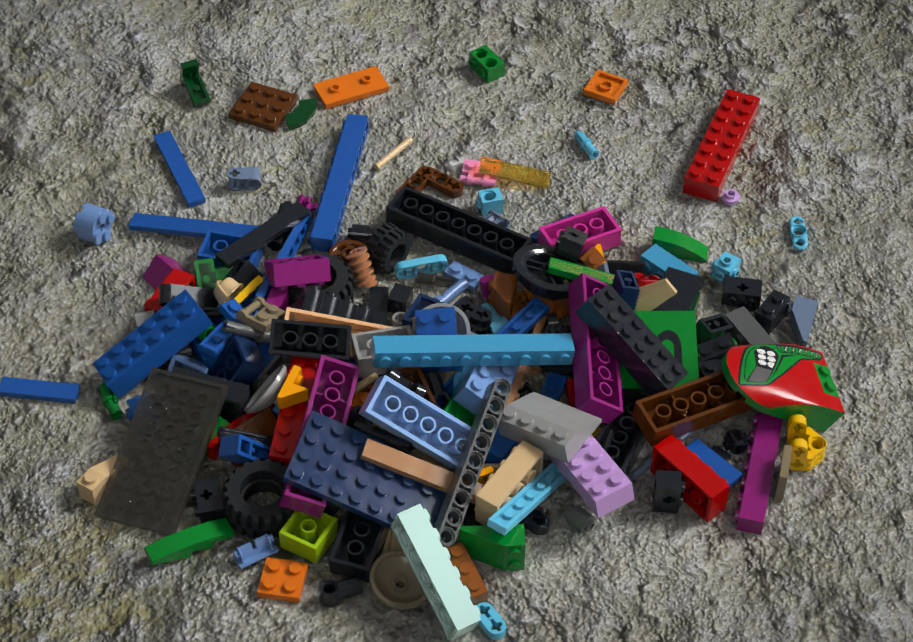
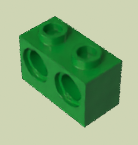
M487 45L469 52L468 64L470 68L474 69L487 83L505 76V63Z

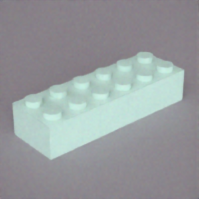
M418 504L398 513L391 525V529L449 641L473 631L481 620V613L478 607L472 604L469 589L467 586H463L460 581L459 570L456 566L452 565L448 549L442 546L438 530L432 527L428 511L423 509L421 504Z

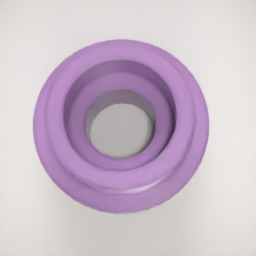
M728 189L723 191L721 198L724 204L733 206L739 201L740 195L737 191Z

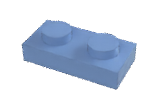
M453 261L444 270L445 278L455 283L460 278H463L468 283L466 285H469L467 289L473 292L480 287L479 280L484 276L456 261Z

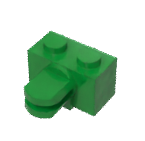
M213 258L194 260L197 287L215 289V282L223 280L233 267L229 269L225 266L214 267Z

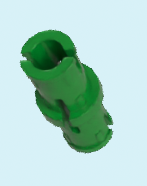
M106 383L101 384L98 392L103 399V406L107 408L112 420L120 419L123 412L118 405L119 400L117 396L113 394Z

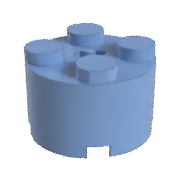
M85 203L82 206L84 209L82 212H77L74 220L73 230L77 232L76 238L97 245L102 244L104 241H109L115 214L111 213L109 209Z

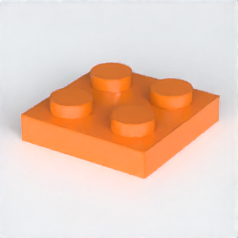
M597 70L584 88L583 95L615 105L628 86L629 80Z
M266 557L257 590V597L300 603L309 569L308 563Z

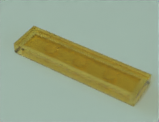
M481 156L478 170L480 174L548 189L551 174L548 171Z

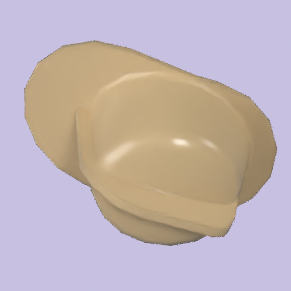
M231 277L223 281L217 280L213 295L219 303L217 308L221 304L232 300L242 290L244 285Z

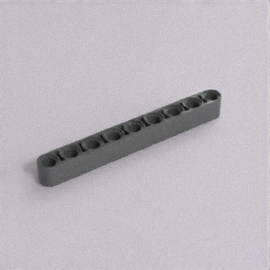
M499 378L490 383L485 390L434 528L440 534V542L443 547L451 546L456 541L509 398L511 384L505 378ZM496 386H498V387L500 388L501 393L498 392ZM483 422L486 423L487 429L484 428ZM476 440L479 441L480 448L477 446ZM469 458L473 461L474 466L469 463ZM462 477L466 479L467 485L462 482ZM455 496L459 498L460 504L455 501ZM448 515H450V516L452 517V519H453V522H452V523L449 522V520H448ZM441 534L445 536V542L441 540Z

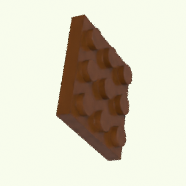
M251 82L228 113L229 119L276 132L285 120V114H288L298 101V95Z

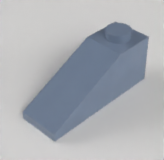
M796 296L794 303L790 302L787 313L791 314L789 322L797 345L806 347L818 301Z

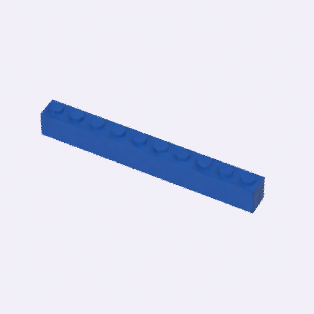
M348 114L346 120H343V132L339 133V144L335 146L336 155L332 156V168L328 169V181L325 180L324 193H321L320 206L318 205L316 209L317 217L313 218V231H310L308 235V242H311V250L328 252L336 244L368 134V116Z

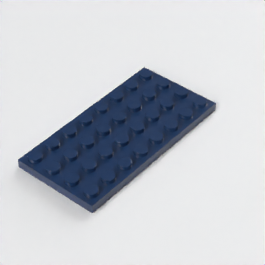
M312 410L284 474L283 482L391 529V525L398 513L421 504L422 508L428 511L430 523L434 528L447 493L360 459L367 438L386 446L388 445L381 440Z

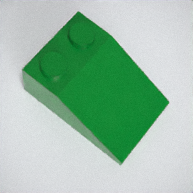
M517 524L505 536L487 525L460 527L459 543L463 542L471 559L501 570H524L526 549L524 524Z

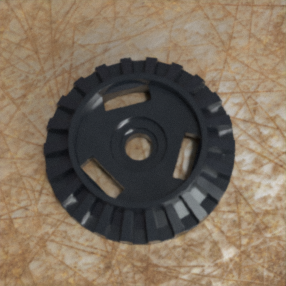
M528 245L520 248L514 254L511 266H513L512 270L516 273V277L520 280L521 284L529 292L542 298L559 300L569 297L568 285L573 280L547 273L550 257L581 266L585 265L579 259L575 262L556 254L558 249L556 247Z

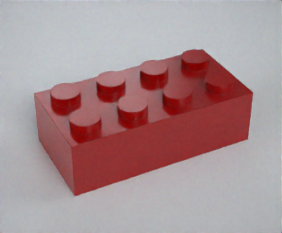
M672 434L653 447L650 472L656 475V470L681 471V480H685L683 501L708 523L725 511L730 485L724 478L715 473L711 466L706 465L699 459L696 453L691 452L684 446L681 440L676 439Z

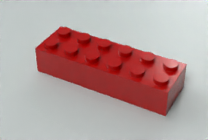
M292 357L288 375L294 365L301 367L302 376H304L302 387L308 389L309 395L320 359ZM307 401L279 410L269 453V459H272V462L280 461L284 463V466L289 465L294 453Z

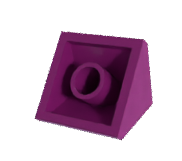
M156 254L144 273L143 279L156 290L174 268L189 272L175 259Z

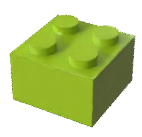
M294 511L279 532L280 547L317 564L338 535V519L324 512L318 518Z

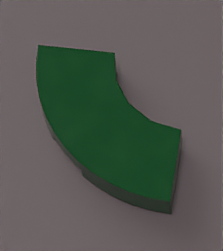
M316 98L299 100L297 109L285 114L288 130L305 125L315 115L317 109Z

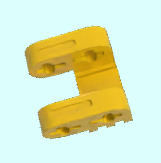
M795 414L790 416L786 430L787 444L793 447L789 469L810 471L825 458L827 442L812 428L807 427L806 418L803 415Z

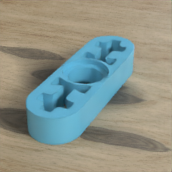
M437 254L398 262L394 266V271L398 279H409L443 272L449 264L445 255ZM425 265V267L417 269V267Z

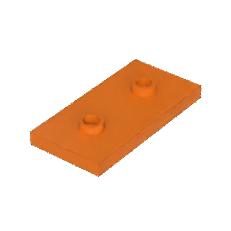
M373 66L313 84V89L324 107L329 109L389 91V85L378 68Z

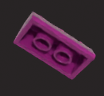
M319 254L263 260L271 286L276 287V290H285L291 285H295V288L307 287L306 284L313 283L314 286L316 284L325 285L326 281H331L329 258Z

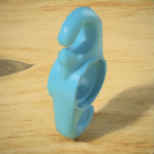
M799 216L791 217L789 220V236L793 243L792 246L796 250H805L808 247V237L804 219ZM794 221H799L801 224H796ZM799 231L802 232L803 235H796L794 232ZM796 242H799V243H801V244H803V245H802V246H799V245H797V244H795V243H796Z

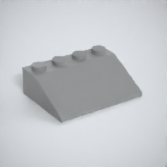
M532 392L507 404L500 419L498 429L499 434L519 443L524 440L544 451L545 454L568 463L599 426L602 419Z

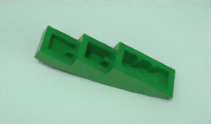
M226 518L217 519L166 536L145 546L144 551L152 565L190 558L194 551L212 548L213 542L232 539L234 531Z

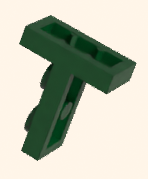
M197 59L180 63V84L182 87H186L194 108L211 103L210 96L198 72L199 64Z

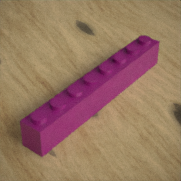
M760 411L759 415L755 414L753 426H756V430L752 429L750 441L753 442V445L748 446L746 456L750 457V461L746 460L744 472L747 473V477H742L740 487L744 489V493L739 492L737 502L738 505H741V508H736L734 521H738L736 530L761 535L783 422L781 418Z

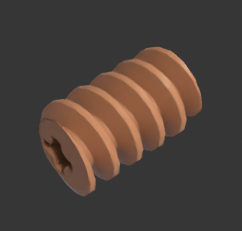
M365 246L351 250L350 254L345 257L347 260H352L347 265L349 267L354 266L351 269L352 274L356 273L353 276V280H358L354 287L370 288L378 283L375 280L374 268L371 266L370 255L366 252L367 247Z

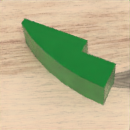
M655 226L652 246L657 244L678 259L706 263L708 253L706 245L678 231Z

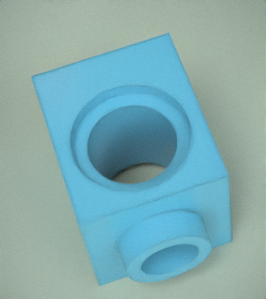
M499 187L479 190L475 204L476 208L480 209L482 216L488 215L490 210L503 213L504 199Z

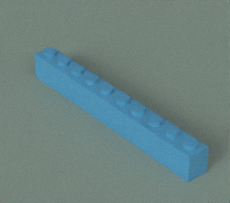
M571 333L373 336L371 344L373 368L572 365L575 354Z

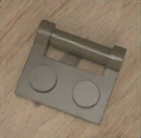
M257 296L253 303L245 309H240L236 312V318L238 321L266 333L271 329L272 319H283L286 311L276 305L265 302L263 297ZM256 309H259V310H260V311H259L258 313H256L254 316H251V315H250V314H251L252 312H254Z

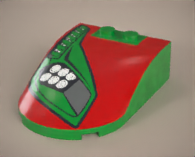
M753 344L734 346L722 358V370L735 393L739 391L746 398L745 403L762 413L787 421L792 415H803L806 418L807 427L823 432L845 414L836 385L832 380L831 372L827 367L822 352L793 344Z

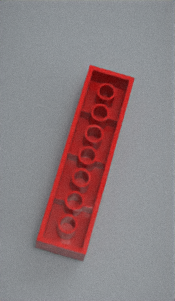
M726 90L685 175L682 193L713 202L718 201L758 114L759 97L735 90Z

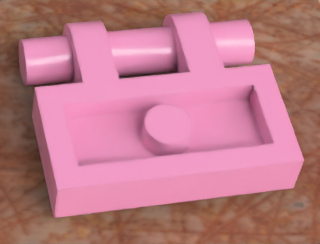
M465 159L460 182H464L467 185L478 184L487 188L488 186L495 187L500 164Z

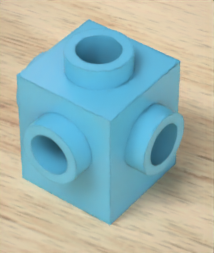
M725 251L719 259L716 258L711 266L713 269L712 277L721 282H724L725 276L738 277L741 259Z

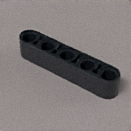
M170 283L159 285L160 306H165L185 289L200 307H217L219 305L213 295L214 289Z

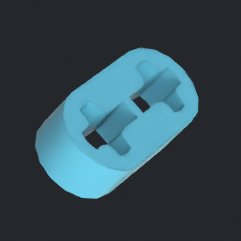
M487 602L477 604L476 606L480 612H488V618L485 614H481L479 626L490 639H502L506 634L505 621L491 604ZM493 625L495 626V628H500V631H497L496 629L492 630Z

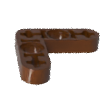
M423 166L397 190L398 194L404 186L422 192L427 186H430L452 198H458L463 194V184L432 167ZM438 180H443V181H445V182L442 183V184H439V183H437L436 181H438ZM413 183H418V184H420V185L417 186V187H414V186H412L411 184H413Z

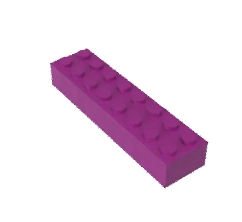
M581 273L568 285L571 337L575 348L573 357L576 409L602 419V422L609 424L623 413L620 364L575 313L587 299L608 284Z
M321 355L314 374L295 449L312 410L346 425L360 366ZM285 483L279 506L320 518L327 501Z

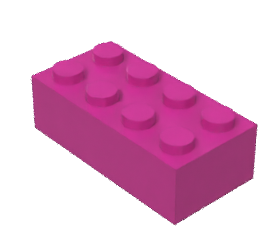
M602 206L539 227L538 244L556 247L555 244L561 230L565 231L567 226L587 233L588 237L581 251L582 253L586 248L595 247L597 244H601L602 251L619 246L622 229L606 207Z

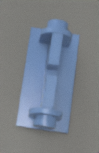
M264 534L254 540L255 546L253 547L250 542L237 547L233 551L234 556L232 558L243 569L263 558L271 556L278 552L279 549L273 543L275 541L273 535Z

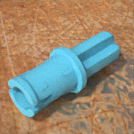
M576 131L574 138L579 143L580 149L585 151L591 160L596 159L599 156V151L594 147L592 140L588 139L582 131Z

